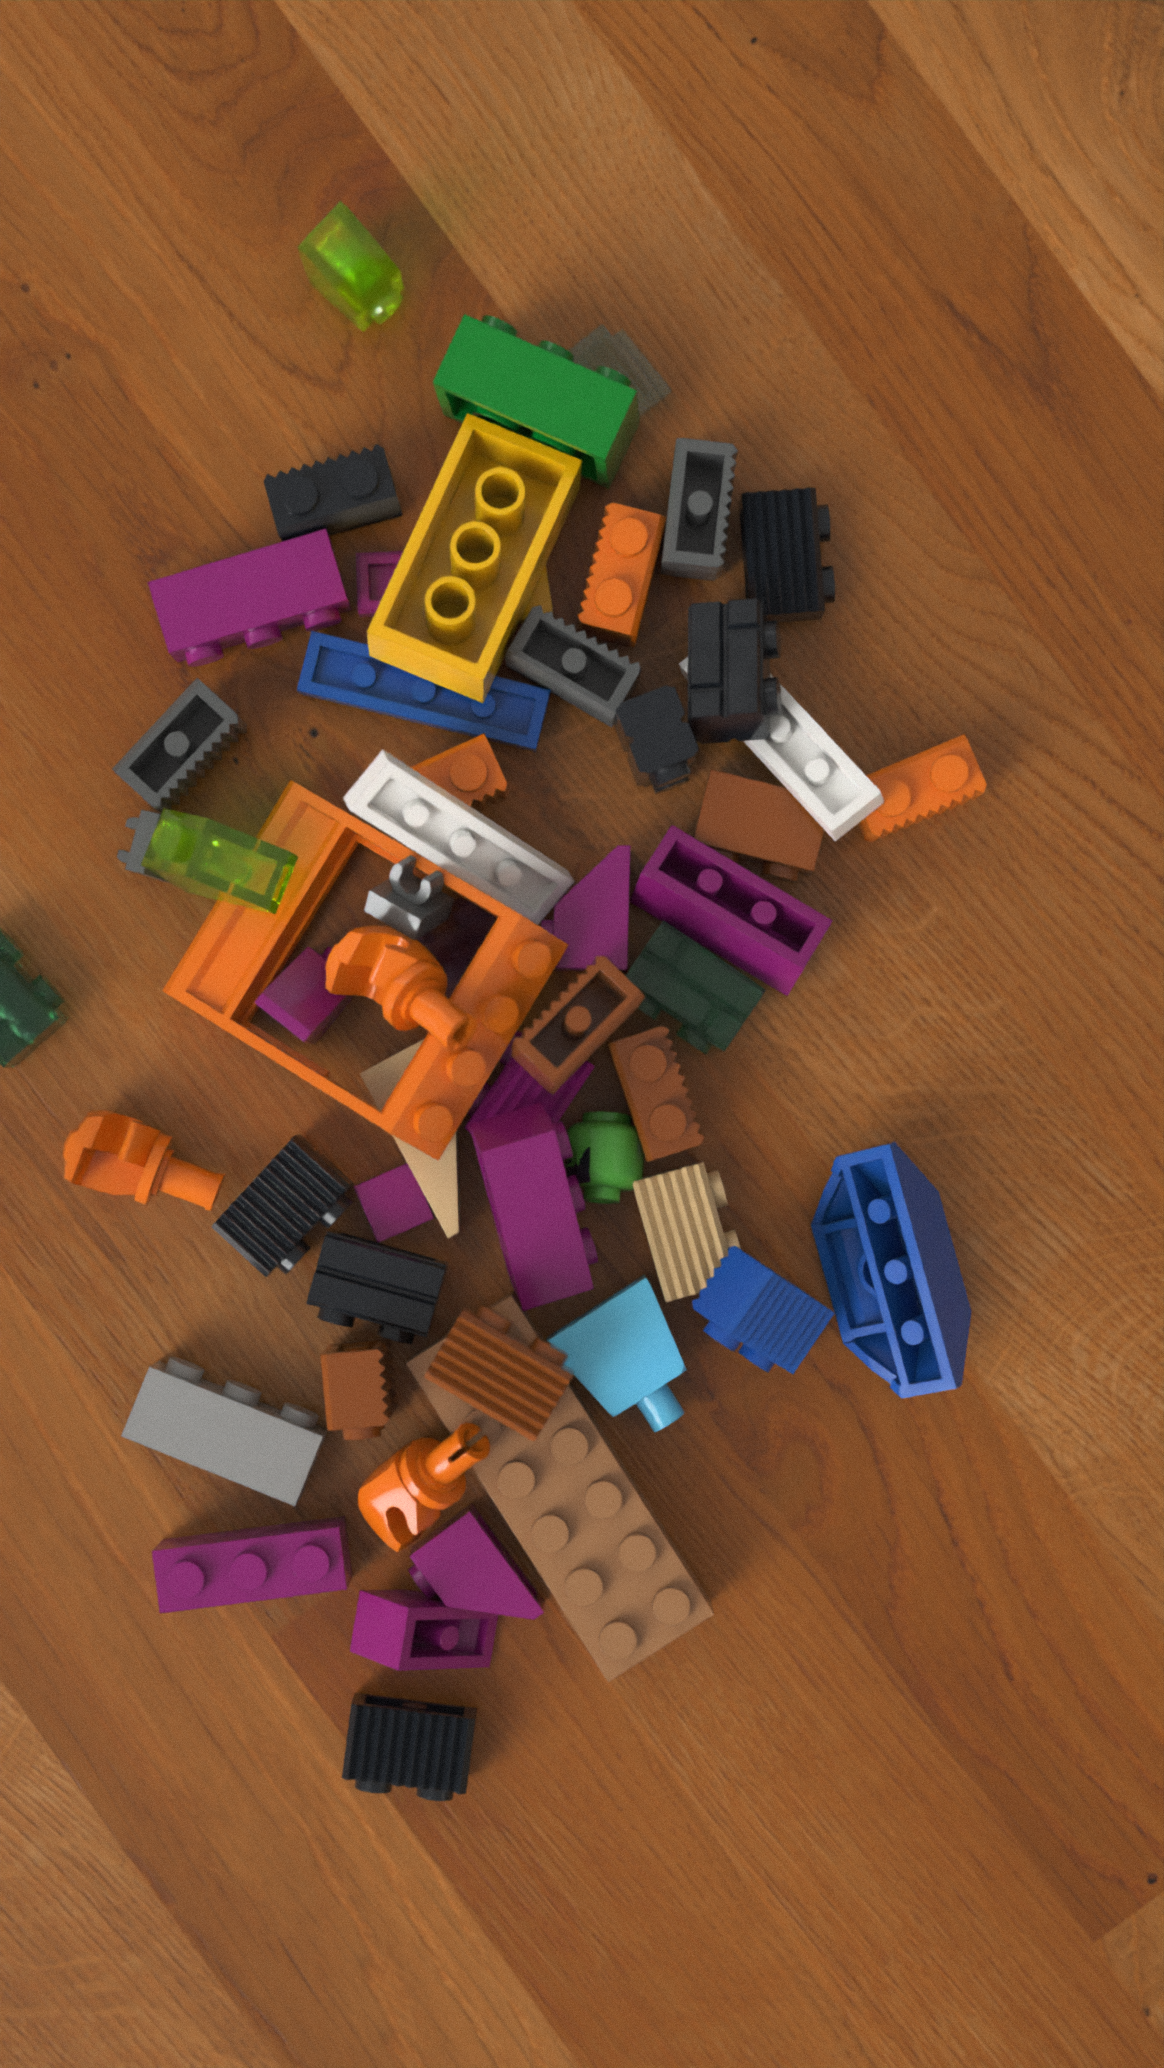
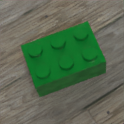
M464 314L432 382L444 416L463 423L467 413L578 458L582 460L581 477L610 489L640 424L637 390L630 388L631 380L620 372L605 366H597L594 372L573 362L574 355L555 343L541 340L539 345L536 346L516 337L517 330L513 326L496 317L484 315L482 320L479 321Z

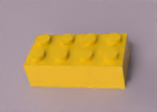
M467 413L367 630L369 656L484 703L578 494L582 460Z

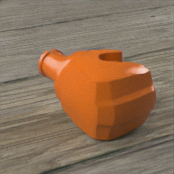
M363 926L349 931L338 944L334 945L328 955L325 967L326 989L330 993L335 995H360L373 999L383 1006V1017L395 1029L408 1031L421 1025L440 1040L449 1051H453V1048L456 1051L460 1050L474 1036L477 1029V1020L445 996L448 986L447 975L436 957L417 939L413 940L391 926Z
M108 1109L91 1110L88 1112L79 1126L70 1131L64 1142L62 1154L65 1162L64 1178L71 1184L111 1195H135L134 1200L146 1206L152 1195L157 1196L161 1191L211 1211L222 1187L225 1174L215 1173L173 1157L175 1151L171 1149L172 1136L164 1134L157 1128L140 1120Z
M464 1423L457 1427L455 1432L442 1442L434 1438L425 1437L411 1441L386 1459L365 1478L358 1492V1507L364 1519L386 1545L396 1552L407 1548L421 1537L426 1528L440 1518L441 1510L453 1506L461 1499L466 1489L465 1472L477 1462L484 1460L490 1453V1443L486 1435L471 1447L466 1444L467 1441L482 1429L473 1423Z

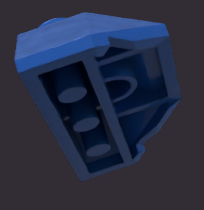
M896 1142L835 1157L831 1168L832 1174L821 1195L811 1228L843 1344L874 1373L890 1383V1388L901 1399L957 1389L962 1386L972 1311L939 1191Z

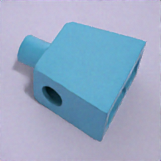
M645 1274L547 1337L546 1341L569 1355L564 1365L574 1370L575 1377L611 1416L614 1417L636 1404L653 1432H658L685 1413L667 1383L687 1369L653 1288Z

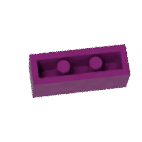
M327 529L148 582L168 652L177 663L187 660L189 667L215 662L224 657L222 649L246 642L247 649H257L272 645L283 639L281 631L305 625L308 632L332 627L342 621L341 613L352 610Z
M671 825L642 870L629 900L630 903L786 996L789 995L833 921Z
M540 1102L469 1124L507 1273L522 1310L532 1309L594 1289L588 1265L597 1263L598 1257L588 1227L579 1229L576 1213L585 1211V1203L576 1176H566L563 1160L571 1158L573 1155L563 1122L559 1121L552 1124Z
M345 1516L163 1539L152 1550L160 1614L347 1590L353 1578Z

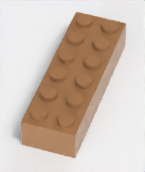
M514 1291L489 1306L514 1322L509 1333L514 1334L519 1339L531 1345L536 1336L543 1338L527 1311L522 1310ZM449 1332L410 1356L406 1365L450 1434L454 1433L461 1424L473 1423L482 1430L466 1442L469 1447L486 1435L488 1437L490 1453L484 1460L473 1465L472 1469L608 1682L714 1615L711 1600L571 1381L539 1436L533 1442L424 1377Z

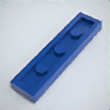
M311 631L297 686V692L302 695L472 737L485 733L488 741L533 752L537 751L551 695L550 689L495 676L484 703H481L370 657L368 644Z

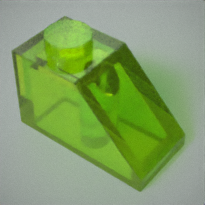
M340 201L297 248L309 283L364 332L373 321L381 324L395 312L403 299L400 292L403 290L404 285L400 269L351 210Z
M164 808L141 866L187 893L276 914L298 856L212 819Z

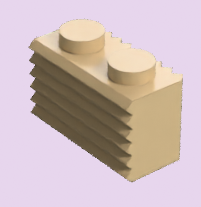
M699 1161L645 1176L640 1180L634 1181V1194L665 1302L698 1294L700 1289L707 1288L706 1279L714 1277V1269L721 1267V1258L728 1256V1248L736 1246L741 1249L735 1229L723 1232L718 1215V1208L728 1206L719 1171L707 1173L704 1162Z

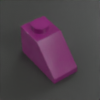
M618 845L554 905V920H542L541 928L568 944L567 949L553 971H584L587 965L592 964L595 956H605L621 972H627L630 845Z
M308 946L254 1002L305 1043L316 1044L355 996L335 995L326 989L325 967L328 955L332 950L330 946L322 954Z
M473 1503L469 1504L412 1547L409 1557L414 1562V1565L408 1570L417 1586L429 1599L437 1594L446 1607L532 1620L544 1613V1599Z
M407 1589L360 1590L350 1652L398 1671L490 1667L498 1614L446 1607L437 1594L429 1599L423 1592Z

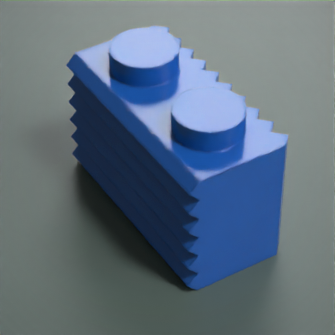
M736 1246L728 1248V1256L721 1258V1267L714 1269V1277L706 1279L707 1288L700 1289V1298L692 1300L693 1309L709 1320L703 1329L706 1334L733 1352L740 1343H743L738 1353L767 1373H769L774 1364H777L791 1374H794L835 1314L802 1289Z

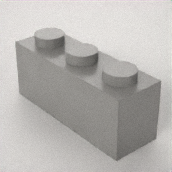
M171 1356L167 1364L157 1361L149 1366L121 1437L296 1506L302 1497L328 1432L327 1428L316 1424L319 1415L291 1403H284L282 1410L259 1401L262 1394L259 1390L238 1381L228 1379L225 1387L205 1380L202 1378L204 1373L202 1367L177 1357Z

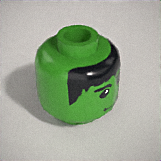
M586 1112L582 1114L581 1122H577L567 1129L573 1157L564 1160L566 1176H576L580 1189L584 1190V1201L598 1204L620 1203L621 1193L634 1190V1181L642 1179L644 1174L645 1155L636 1127L631 1125V1116L616 1112Z

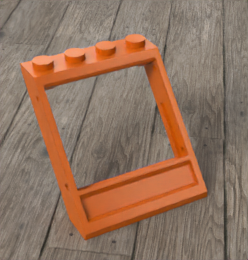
M290 780L162 991L388 1133L432 1158L439 1160L567 949L568 944L513 909ZM359 843L394 864L410 855L415 857L414 876L423 880V878L437 870L443 873V886L497 917L496 922L449 998L477 1020V1029L474 1036L460 1050L456 1051L453 1048V1051H449L440 1040L428 1032L382 1110L329 1078L330 1072L251 1023L259 1008L254 1002L280 974Z

